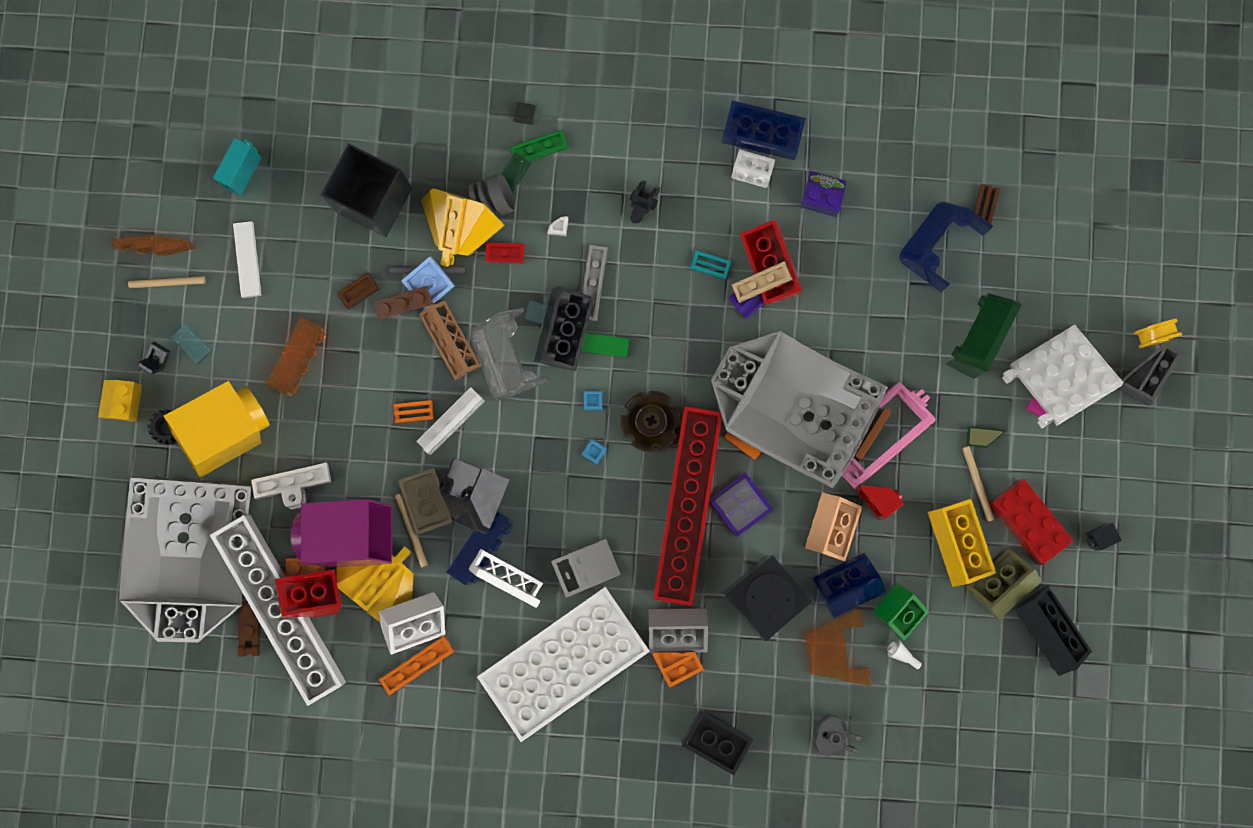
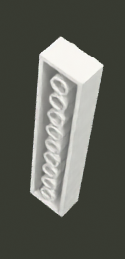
M243 515L212 533L210 537L307 706L346 683L344 677L310 618L281 617L275 579L286 576L251 515Z

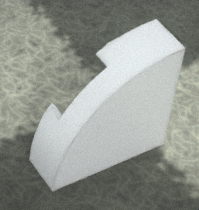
M568 216L560 217L549 226L547 233L549 235L567 236Z

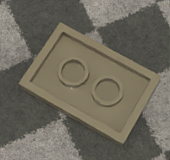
M436 468L398 480L416 535L454 523L439 490L440 480Z

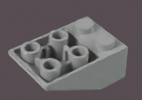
M606 539L551 561L565 597L621 575Z

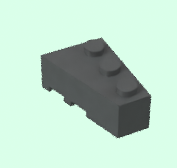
M1165 343L1122 378L1123 385L1117 389L1149 406L1156 399L1183 352Z

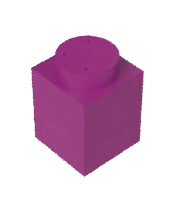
M369 499L301 504V513L295 517L292 524L291 542L293 551L297 558L301 560V564L321 567L392 564V506Z

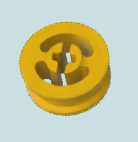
M1177 318L1135 331L1134 335H1138L1141 343L1138 346L1139 349L1182 336V332H1178L1175 324L1178 322Z

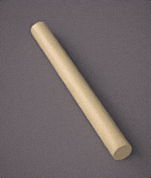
M205 276L128 281V287L144 288L205 284L206 280Z
M970 446L962 448L987 522L995 520Z
M397 494L395 497L420 567L428 566L403 494Z

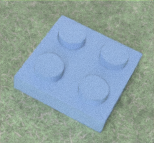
M431 256L401 280L409 291L428 286L433 304L455 287V284Z

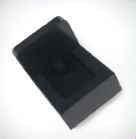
M153 342L149 346L145 359L139 361L137 365L146 373H158L164 369L171 351L157 342Z

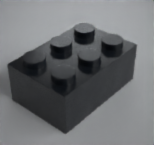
M700 708L681 744L700 757L735 775L753 739Z

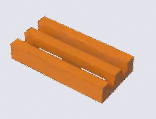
M432 400L393 404L396 424L434 420ZM429 405V408L399 411V408ZM429 412V416L400 419V415Z

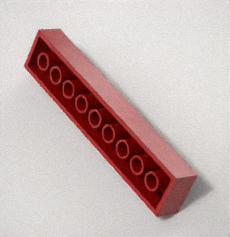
M684 406L653 600L693 605L722 421L721 412Z

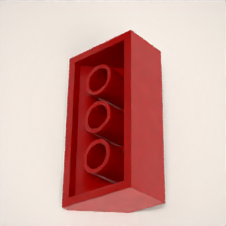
M776 220L740 233L754 274L785 261L793 279L761 293L765 305L788 300L804 293L779 223Z

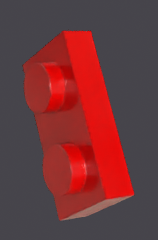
M486 242L485 261L486 263L524 264L525 245L520 243Z

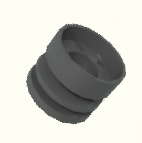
M499 173L488 177L487 184L480 180L477 184L469 185L470 199L484 203L496 216L497 211L499 214L505 215L515 210L511 189L502 174Z

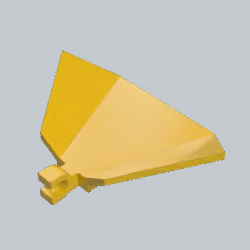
M435 188L431 189L421 200L435 245L438 247V250L443 251L440 265L446 267L453 265V254L471 255L505 226L484 203Z
M404 546L396 557L392 555V564L337 567L338 589L380 622L379 611L412 600L414 574L402 564L411 554V551Z

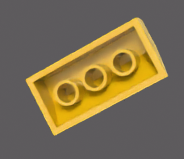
M971 499L928 512L952 587L969 584L996 573Z

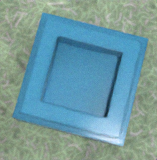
M583 391V410H603V391Z
M591 439L581 455L598 465L608 449Z

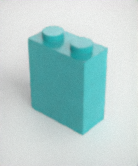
M234 138L213 179L223 188L241 196L262 157L257 153L258 150L252 146V143L245 139L239 141Z

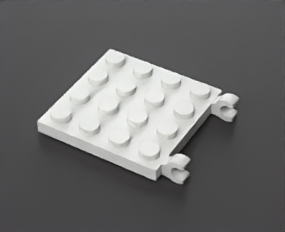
M1076 325L1071 326L1011 363V369L1004 372V377H1002L1006 384L1018 377L1045 410L1046 414L1040 416L1037 422L1041 428L1046 427L1051 422L1058 426L1123 385L1122 380Z

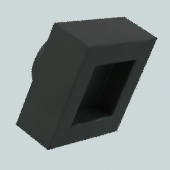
M517 102L514 122L533 125L536 105Z

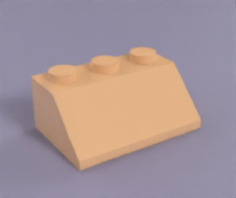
M822 493L805 548L845 562L862 506L838 496Z

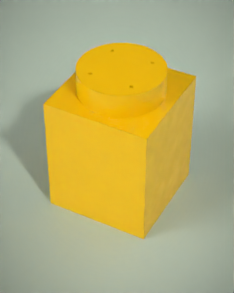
M229 381L164 415L171 433L199 478L261 444L260 431L270 426L266 415L250 389L244 386L235 391Z

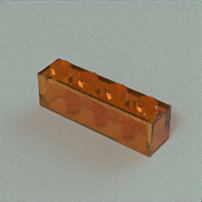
M300 317L266 385L292 397L299 389L298 383L301 377H304L307 373L309 361L313 360L316 355L318 343H321L325 337V329Z

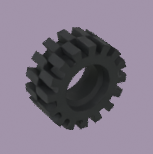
M159 410L158 413L152 415L153 419H149L151 424L147 426V428H150L148 433L158 443L172 445L174 442L177 443L172 433L164 434L161 431V424L165 421L164 415L172 412V410Z

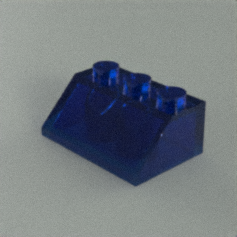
M865 553L813 577V581L833 618L886 593L881 576Z

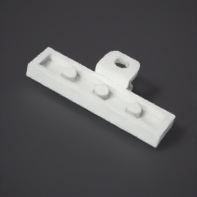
M322 463L251 481L256 500L282 494L284 505L294 510L301 508V504L307 503L305 488L331 483L328 463Z

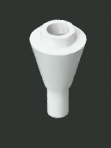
M900 640L893 641L888 646L889 657L909 663L916 669L921 667L922 663L912 657V654Z

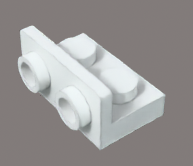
M739 149L731 178L767 188L775 159Z

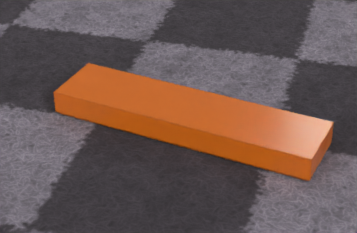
M444 635L381 677L379 681L390 696L455 651Z

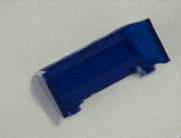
M939 202L933 208L899 254V260L903 265L940 292L945 290L950 283L935 273L939 267L940 260L931 250L952 222L961 227L969 225L982 236L993 227L969 208L948 202Z

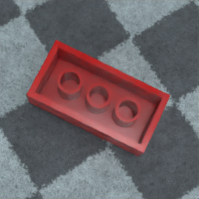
M1025 479L1017 480L989 502L990 507L1037 565H1044L1074 541Z

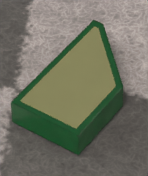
M969 426L966 446L987 448L1001 437L1005 430Z

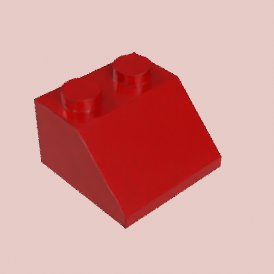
M861 486L855 489L879 520L887 519L904 505L902 495L897 490L893 491L891 488Z

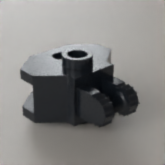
M642 180L636 190H633L629 199L632 201L630 206L633 207L630 221L633 224L640 223L645 213L648 214L651 210H655L660 187H654L649 195L644 193L647 181Z

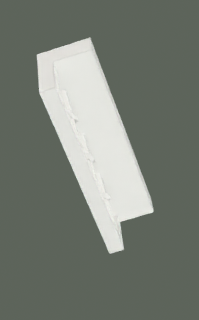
M470 387L417 442L424 448L423 450L427 454L432 455L485 401Z
M480 549L469 570L477 577L537 608L540 600L535 596L543 583ZM484 556L489 558L490 565L485 567L478 566ZM504 566L505 573L497 576L495 568ZM519 574L520 581L512 584L510 576ZM534 582L535 585L531 592H527L525 584Z

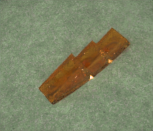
M131 236L111 240L112 247L118 251L132 249L138 254L152 251L158 257L196 249L195 245L190 241L163 236Z

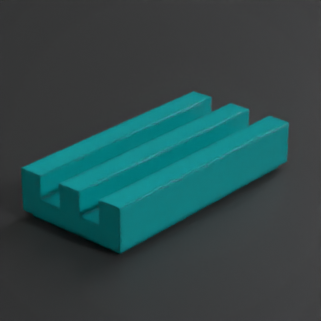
M695 250L690 269L726 280L732 261ZM699 256L721 264H725L726 268L697 259V257ZM695 263L722 271L724 274L696 266Z

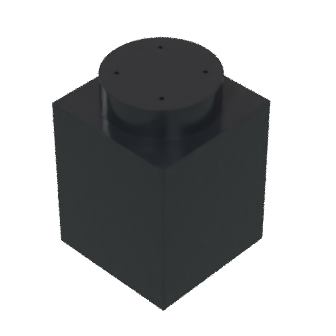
M348 143L321 196L336 213L387 237L412 190V186L400 168Z
M773 555L764 556L722 592L764 641H768L812 603L810 598Z

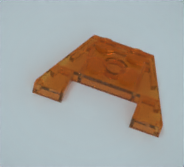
M856 609L849 614L805 633L809 672L811 674L871 686L868 667L848 669L843 629L864 627L861 609Z

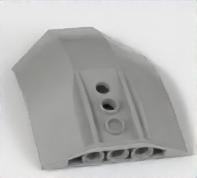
M782 331L729 347L711 379L726 431L764 454L831 488H834L852 461L871 426L887 390V386L834 362ZM807 412H812L815 415L814 419L810 422L803 419L804 414ZM825 421L832 424L828 430L821 428V424Z
M130 477L122 549L119 600L157 642L198 643L242 606V591L210 535L243 515H248L251 486L192 479ZM181 514H190V520L187 523H181L179 520ZM181 532H186L189 536L188 540L184 543H180L177 540V536Z

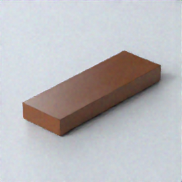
M887 408L882 409L854 455L857 461L863 459L892 413L891 410Z

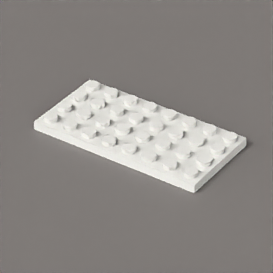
M604 587L477 676V678L520 742H522L650 651L607 588Z

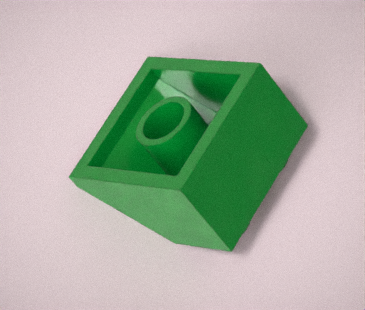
M899 583L889 591L887 596L873 611L887 627L904 641L929 612L912 592Z

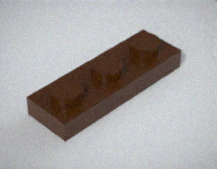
M424 286L374 301L373 304L378 319L381 320L431 305L433 301L428 286Z

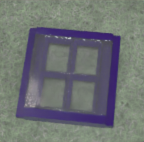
M746 473L709 500L736 537L773 511L771 505Z

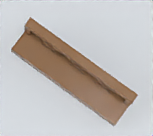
M445 301L430 305L419 314L454 380H458L466 373L481 367ZM442 308L445 317L439 315L436 309ZM447 324L452 326L454 333L447 330ZM456 341L462 344L463 350L457 348ZM465 357L471 360L472 366H467L464 361Z

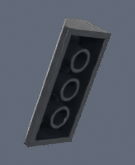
M560 286L552 288L534 362L576 371L594 297Z
M1048 585L1022 601L1015 608L1018 617L1023 621L1029 634L1035 639L1040 651L1044 653L1050 662V666L1056 671L1058 676L1078 669L1092 652Z

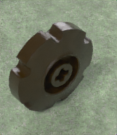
M650 391L649 396H644L640 392L625 404V409H627L628 413L621 415V429L625 438L631 437L633 439L631 443L633 447L644 452H653L654 447H659L662 451L676 441L678 435L675 433V429L681 428L682 415L678 405H670V396L659 391ZM654 417V421L657 423L648 426L646 419Z

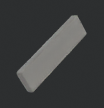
M589 245L582 288L583 294L594 297L589 321L597 322L608 253V247Z

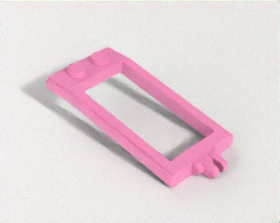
M898 381L885 392L878 410L897 395L922 421L866 469L853 457L842 474L853 488L856 489L935 422V417L925 408L930 396L927 394L921 398L925 393L923 389L917 393L915 391L910 392Z

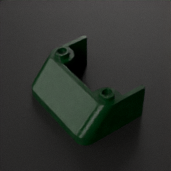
M987 293L985 296L982 295L977 303L979 313L960 347L956 346L951 354L953 359L948 361L947 365L973 379L986 373L1021 308V303Z

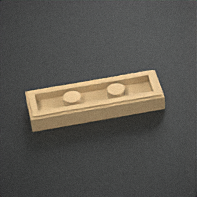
M784 261L732 284L738 302L741 303L793 279Z

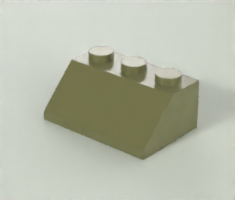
M1007 549L993 562L996 570L995 574L969 583L966 586L982 606L998 620L1042 582L1036 569L1011 549Z

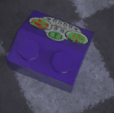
M810 171L800 207L836 217L842 204L846 181Z

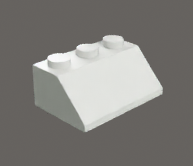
M434 592L379 611L380 625L391 655L445 635L444 606Z

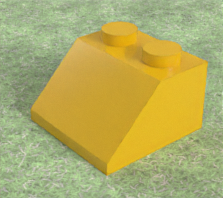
M104 380L98 418L137 422L142 385L129 381Z

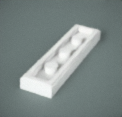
M252 221L235 223L233 228L241 298L262 296L254 223Z

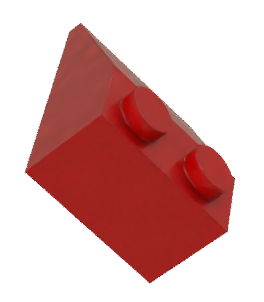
M335 570L275 579L281 617H323L339 614L342 605Z

